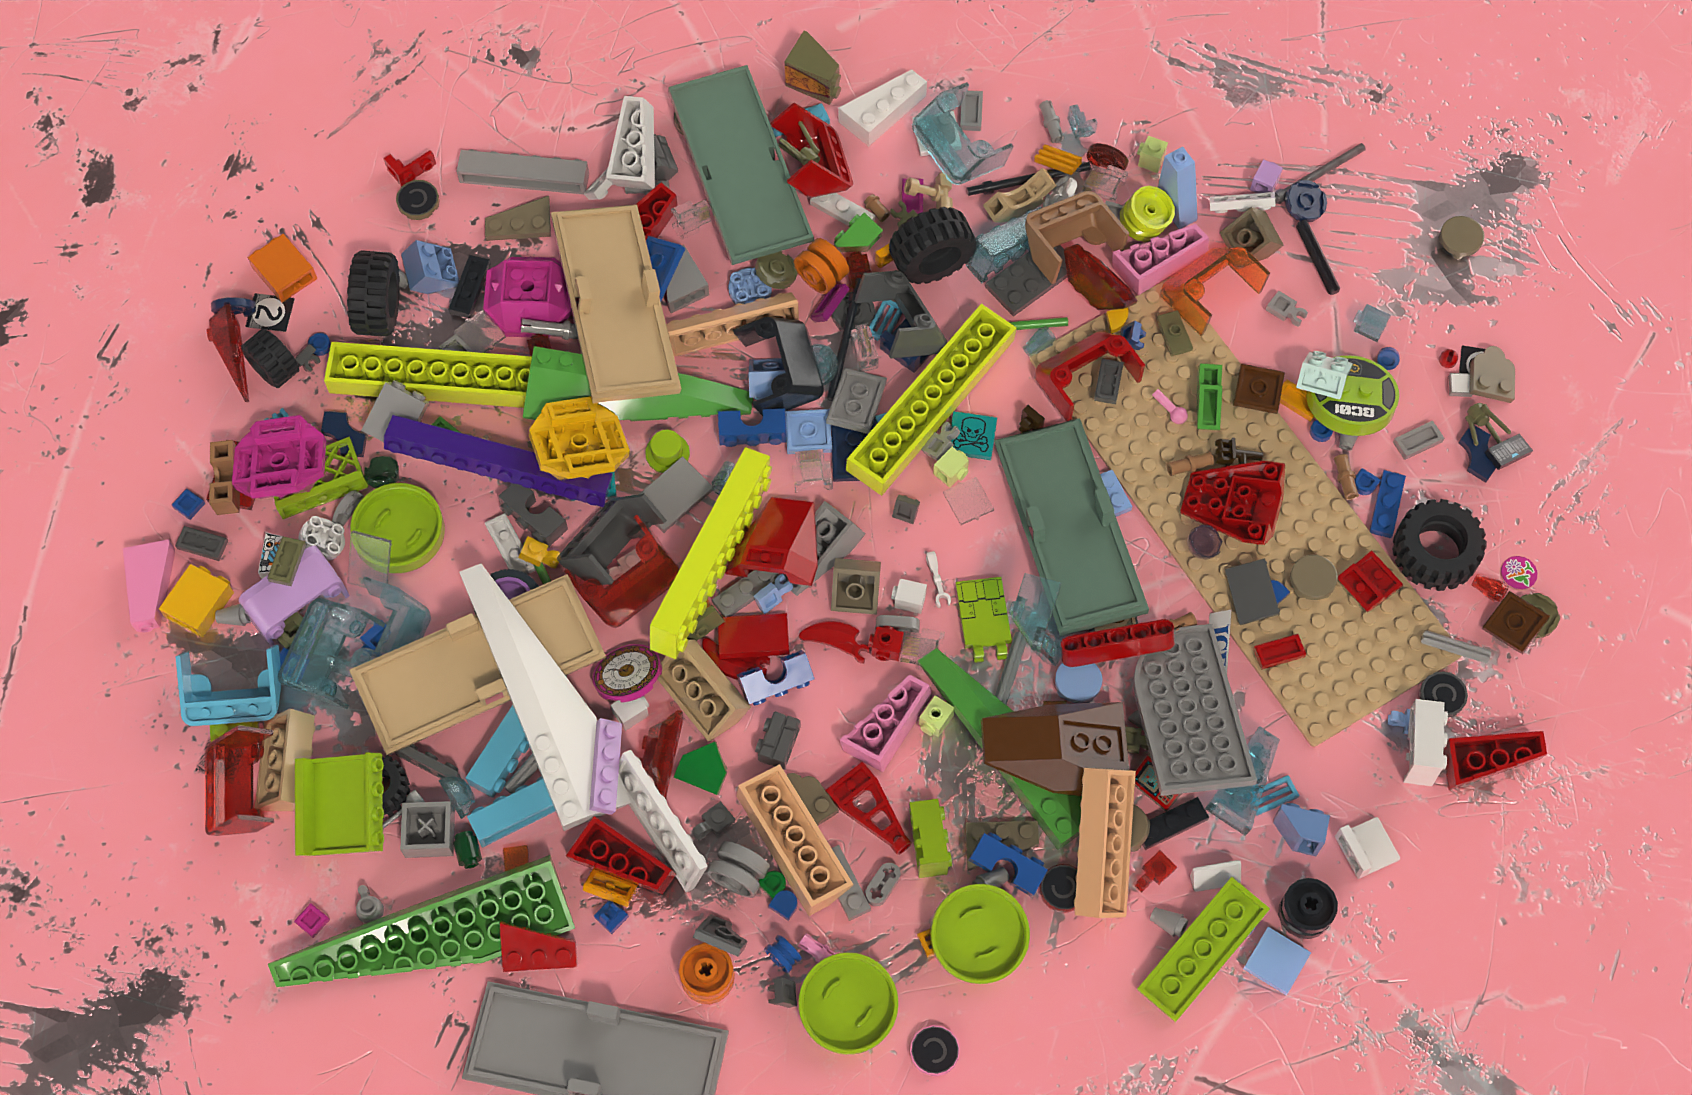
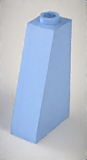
M1181 147L1164 157L1158 188L1165 191L1172 199L1175 207V216L1172 221L1178 229H1182L1197 221L1195 161L1184 147Z

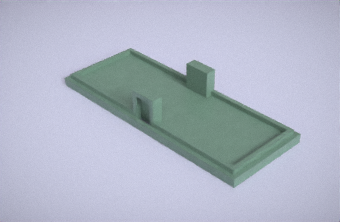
M748 65L668 87L670 99L731 265L813 242L814 236L796 189L787 183L790 174ZM774 149H775L776 154H777V157H778V159H779V160H776V161H775V152H774Z
M1080 418L994 440L1060 637L1148 614L1149 607ZM1029 527H1032L1033 529V540L1029 531Z

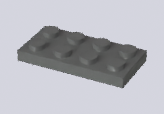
M1061 245L1053 248L1063 260L1056 283L1051 284L1033 262L1031 252L1029 251L986 282L985 288L1014 317L1079 269V264Z

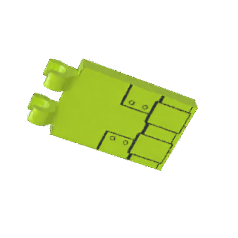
M994 577L956 582L955 586L965 649L972 648L974 663L984 662L983 647L989 646L996 647L997 660L1007 659L1006 644H1010L1012 638L1002 578Z

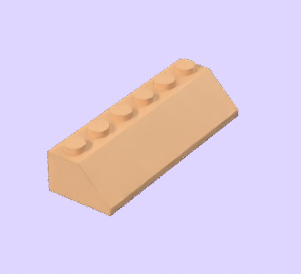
M792 292L786 294L779 293L774 297L759 298L754 302L736 304L731 308L716 309L711 313L696 314L683 320H672L666 326L673 355L675 357L738 341L739 339L734 334L733 329L764 317L799 320L798 301Z
M780 764L738 785L736 797L808 916L831 905L854 885Z
M1084 768L1082 800L1080 803V837L1077 851L1076 897L1074 899L1075 915L1094 918H1120L1127 915L1136 771Z

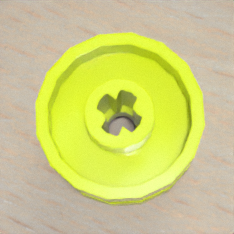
M1154 186L1139 188L1120 210V222L1129 232V236L1143 242L1158 237L1172 223L1175 216V207L1172 199L1165 191Z

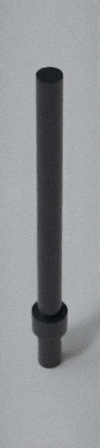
M1090 162L1082 163L1074 173L1091 170ZM1055 169L1047 171L1051 178L1069 175ZM1036 173L996 182L991 180L982 182V185L967 187V195L971 196L981 193L986 195L994 193L995 190L1023 185Z
M856 278L853 292L849 295V308L826 398L829 401L834 399L841 378L857 308L861 305V303L854 301L861 278Z

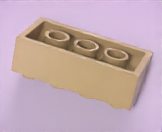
M695 639L688 640L685 651L680 652L677 659L666 656L661 662L662 674L659 675L657 680L708 742L736 725L751 708Z
M288 709L275 715L272 719L264 721L255 801L256 811L295 810V759H311L313 753L312 739L315 732V715Z

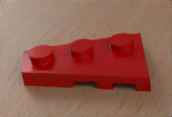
M500 922L503 972L574 968L578 966L576 941Z

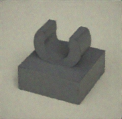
M310 344L295 358L298 366L301 367L303 365L304 370L309 373L313 370L308 365L309 360L314 361L316 364L321 362L317 356L312 355L316 349Z
M898 495L892 517L914 524L920 501L908 498L905 495Z
M785 978L774 979V985H770L768 990L775 992V998L768 1000V1002L787 1008L797 1006L795 982Z

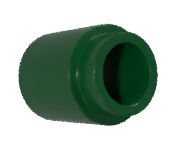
M472 831L456 834L453 845L459 866H464L465 869L478 866V862L482 860V855L477 837L474 836Z

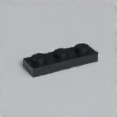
M469 255L448 309L450 314L471 318L486 279L487 270H489L491 265L490 259Z
M1196 797L1150 819L1149 835L1142 844L1144 849L1147 850L1207 821L1209 816L1199 798Z

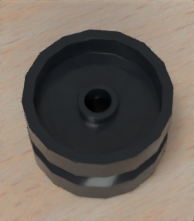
M1305 878L1297 880L1288 888L1279 904L1278 915L1281 924L1290 934L1297 938L1312 939L1319 937L1332 924L1338 911V901L1334 891L1326 883L1318 879Z

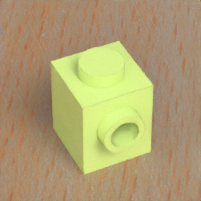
M1148 136L1146 142H1141L1137 152L1140 155L1138 166L1158 173L1166 155L1168 142Z
M951 447L934 464L933 474L948 487H951L958 479L961 481L968 474V457L962 451H957Z
M934 696L919 717L921 730L930 736L935 735L939 738L954 716L955 707Z

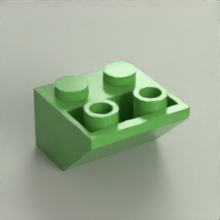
M865 212L861 216L857 214L849 222L850 225L848 227L850 228L846 232L842 230L834 238V246L840 253L868 252L882 237L883 229Z

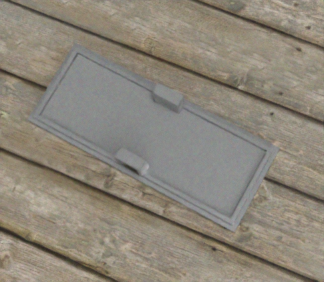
M488 981L462 1079L535 1095H576L577 1093L584 1095H715L729 1031L621 1009L602 1003L587 1002Z

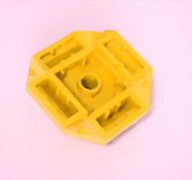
M592 397L546 403L541 414L529 429V438L540 470L552 474L559 480L578 477L588 479L593 475L614 472L629 457L630 449L618 416L598 403H593Z

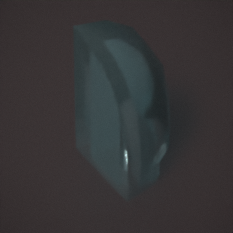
M445 777L438 780L459 817L462 819L470 813L469 807L472 802H476V799L467 782L458 777Z

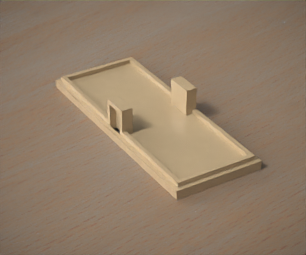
M637 205L551 212L592 402L600 403L680 394L682 388L659 298L660 288L655 269H652ZM575 298H580V299H579L578 310H577V305H576Z
M568 574L509 599L565 676L606 658ZM472 613L446 624V628L349 670L386 755L397 752L511 701L477 615ZM502 692L503 698L486 704L485 699Z

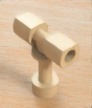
M944 172L939 173L935 178L936 184L933 187L921 185L918 179L909 177L905 182L904 193L915 196L917 193L929 195L932 201H936V209L940 207L953 208V200L948 197V192L952 189V175Z

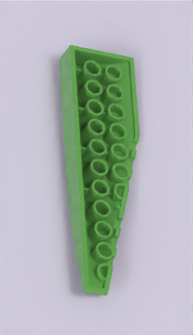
M551 855L348 930L270 962L268 967L276 987L309 984L310 982L333 981V979L359 978V976L411 972L418 969H436V967L443 966L453 967L468 963L478 964L502 956L501 921L509 923V925L520 928L525 927L532 931L555 936L575 929V925Z

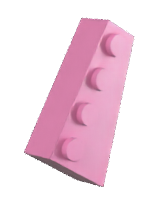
M1196 224L1170 232L1169 236L1163 238L1155 237L1150 239V242L1142 245L1137 243L1130 246V249L1122 252L1120 250L1114 251L1112 254V268L1139 296L1208 253L1209 237Z
M911 675L907 676L888 694V697L880 705L877 704L872 709V712L863 721L860 720L848 735L845 734L840 739L842 750L883 772L931 699L930 685Z

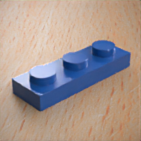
M1386 470L1383 471L1369 530L1371 534L1392 538L1405 483V475Z

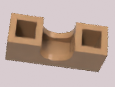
M233 440L210 442V464L214 470L215 483H210L209 504L217 515L240 513V492L232 485L236 447Z

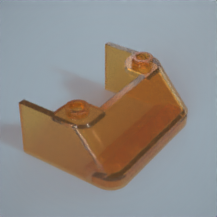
M1242 247L1212 248L1164 282L1160 291L1161 297L1175 311L1178 310L1180 316L1200 336L1204 335L1212 317V314L1199 302L1205 293L1203 283L1229 265L1258 294L1262 292L1270 272L1246 249Z

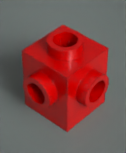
M890 626L876 627L875 634H870L868 647L872 648V656L880 661L893 660L899 662L904 632L897 631Z

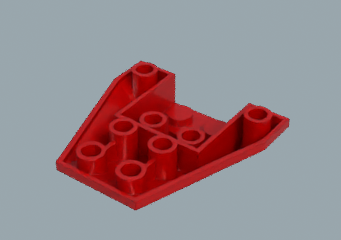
M1257 461L1193 472L1190 474L1180 513L1240 542L1265 545L1274 536L1284 497L1285 463Z
M771 497L744 534L741 543L736 545L733 559L728 561L725 574L748 577L749 570L786 574L789 582L792 584L812 586L818 568L814 502Z

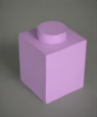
M1263 159L1253 178L1250 190L1255 193L1273 192L1280 179L1283 167Z

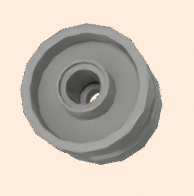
M722 842L717 852L720 860L712 861L707 875L717 884L731 892L748 898L755 897L760 887L757 879L765 878L770 868L769 863L746 847L733 842Z

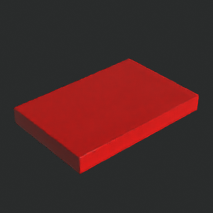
M787 613L723 617L725 622L718 626L720 659L790 655Z

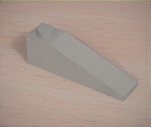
M826 501L815 512L818 568L813 583L834 566L835 558L843 559L865 535L859 527ZM793 584L791 591L798 596L809 586Z

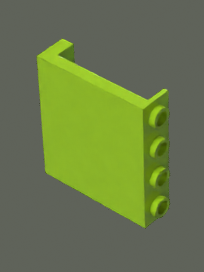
M365 752V754L295 759V856L383 851L384 810L382 795L384 787L382 784V770L384 765L382 754Z

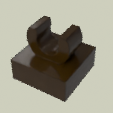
M1028 404L1022 410L1021 422L1019 423L1021 427L1018 430L1025 433L1031 429L1043 428L1045 418Z

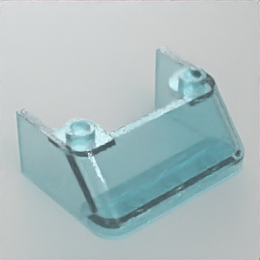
M968 82L941 92L915 116L912 123V130L946 178L956 185L966 183L1005 166L1014 147L1010 143L994 150L984 140H977L971 143L950 114L956 107L961 106L969 88Z
M1025 573L1017 599L1012 602L1009 614L1012 615V620L1032 651L1046 664L1057 666L1061 658V641L1068 636L1060 637L1052 614L1061 583Z
M364 576L363 583L369 595L380 598L382 605L387 609L393 610L375 651L368 648H360L354 652L350 661L328 654L326 659L333 672L352 678L350 669L423 638L431 620L428 608L400 588Z
M322 598L313 600L304 615L278 673L279 682L321 702L348 709V704L335 698L337 685L333 680L328 679L346 637L356 638L360 636L367 623L383 628L386 623L363 609Z

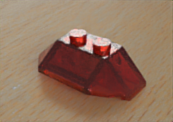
M1080 244L1064 249L1068 281L1078 293H1081L1089 301L1091 306L1097 310L1124 309L1137 303L1138 300L1134 297L1132 290L1099 258L1084 250Z
M681 710L675 711L649 728L648 736L644 735L642 741V749H644L643 758L639 757L643 769L653 779L655 787L665 799L667 798L684 720Z

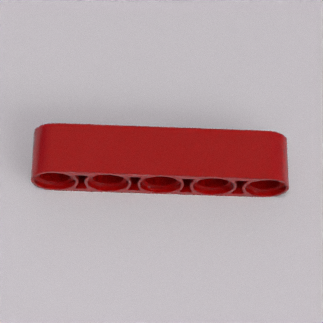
M1161 619L1065 637L1061 641L1062 662L1068 667H1078L1169 650L1175 644L1174 624L1169 620Z

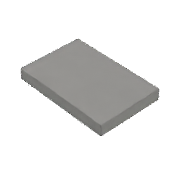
M844 368L826 424L869 434L887 383V378Z
M681 457L640 494H645L667 520L664 524L656 525L665 533L711 493L713 486L684 457Z

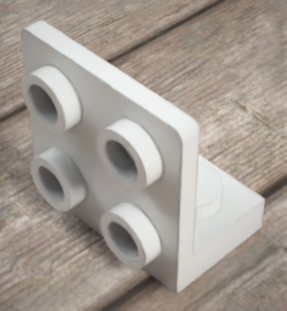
M1378 817L1353 828H1350L1348 824L1340 828L1335 835L1357 879L1400 860L1397 850Z

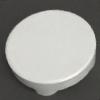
M313 516L302 526L299 532L298 539L306 542L305 549L310 546H317L327 561L337 558L344 549L345 537L343 526L335 524L328 519Z

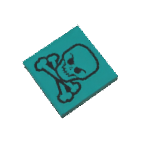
M953 411L951 430L954 426L960 430L958 437L951 440L953 448L957 451H962L970 458L991 460L998 417Z

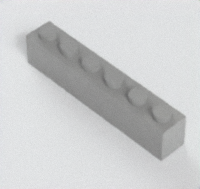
M471 149L461 150L457 175L459 182L465 184L584 195L588 184L589 168L587 161L579 159L544 158L537 155L523 156L515 153L501 154L494 151L480 152Z

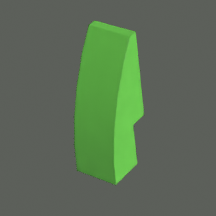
M1199 364L1197 429L1220 431L1222 365Z

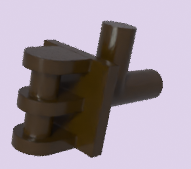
M1235 438L1230 440L1218 439L1215 441V446H1217L1215 454L1218 455L1216 458L1217 464L1227 467L1236 458H1238V465L1247 463V459L1262 461L1263 452L1236 449Z

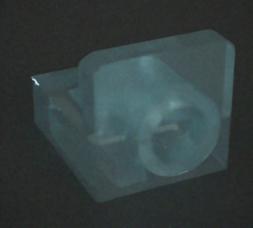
M1078 104L1069 106L1067 119L1075 138L1089 137L1095 134L1098 124L1096 118L1086 121L1083 111H1080Z

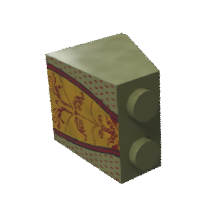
M804 30L785 60V85L830 105L833 99H837L841 92V87L839 86L841 79L839 64Z

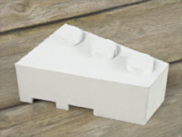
M1415 699L1411 706L1408 728L1410 750L1409 753H1406V760L1409 761V771L1404 775L1403 783L1433 786L1442 769L1445 770L1447 756L1443 755V747L1445 748L1447 745V733H1444V726L1447 724L1448 712L1444 711V702Z

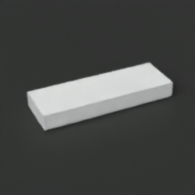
M505 513L485 522V526L508 569L519 570L527 575L536 571L533 564L518 558L523 545Z

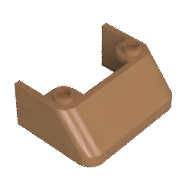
M1084 191L1031 212L1027 215L1025 221L1032 260L1051 284L1056 283L1063 261L1053 249L1054 247L1083 236L1092 245H1100L1106 242L1113 252L1117 250L1122 252L1129 236V232L1103 200L1092 191Z

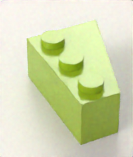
M938 799L909 802L918 877L947 875L948 867H952L951 853L947 851L946 843H949L947 829H943L942 823L945 820L944 806H939Z

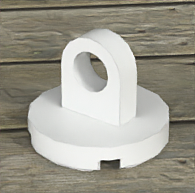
M1064 176L1055 183L1057 186L1052 189V194L1046 195L1043 208L1074 196L1077 181L1071 176Z

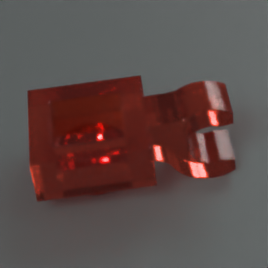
M1159 850L1143 865L1142 869L1146 873L1137 880L1135 887L1142 893L1153 881L1160 885L1177 869V866Z

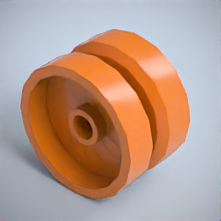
M816 238L809 244L806 251H802L794 259V266L801 278L812 289L821 294H827L835 287L836 282H840L849 273V266L840 251L822 238Z
M707 943L693 946L685 952L680 961L679 975L683 990L690 999L700 1004L710 1005L720 1002L729 995L734 986L735 973L731 957L726 951ZM705 972H710L711 975L705 976Z

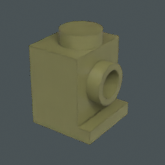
M296 612L284 621V632L277 638V641L285 649L290 647L295 651L308 638L314 637L316 633L312 626Z

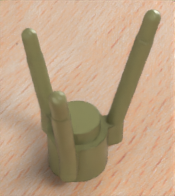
M799 121L801 130L811 148L804 147L799 152L783 138L779 139L781 143H778V145L803 165L811 159L818 163L820 157L817 154L820 150L815 146L803 122Z
M1477 403L1468 409V416L1465 419L1469 424L1475 446H1478V439L1474 424L1479 427L1485 425L1496 442H1502L1489 423V417L1507 434H1511V430L1489 410L1486 404Z

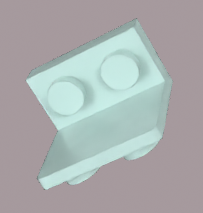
M1321 351L1309 352L1303 361L1296 388L1340 400L1347 375L1352 368V363L1343 357H1327Z

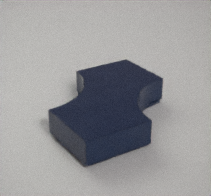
M324 411L322 434L336 441L350 437L357 457H364L367 440L366 434L359 433L349 426L347 413ZM348 445L340 448L341 456L347 455L349 451Z
M1475 426L1478 446H1475L1469 427L1459 441V444L1466 450L1469 456L1467 472L1486 483L1496 469L1485 454L1491 435Z

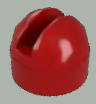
M1452 349L1444 350L1439 357V362L1444 368H1453L1458 361V354ZM1449 355L1452 356L1451 362L1447 361Z

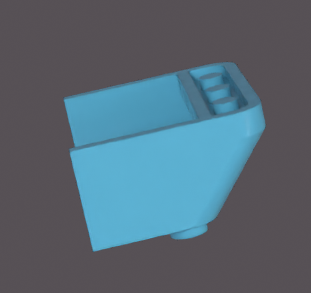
M273 645L266 649L268 669L259 674L257 680L258 688L212 692L211 681L207 676L191 674L189 651L175 656L180 710L184 723L189 726H202L272 719L278 712L282 685L279 645Z

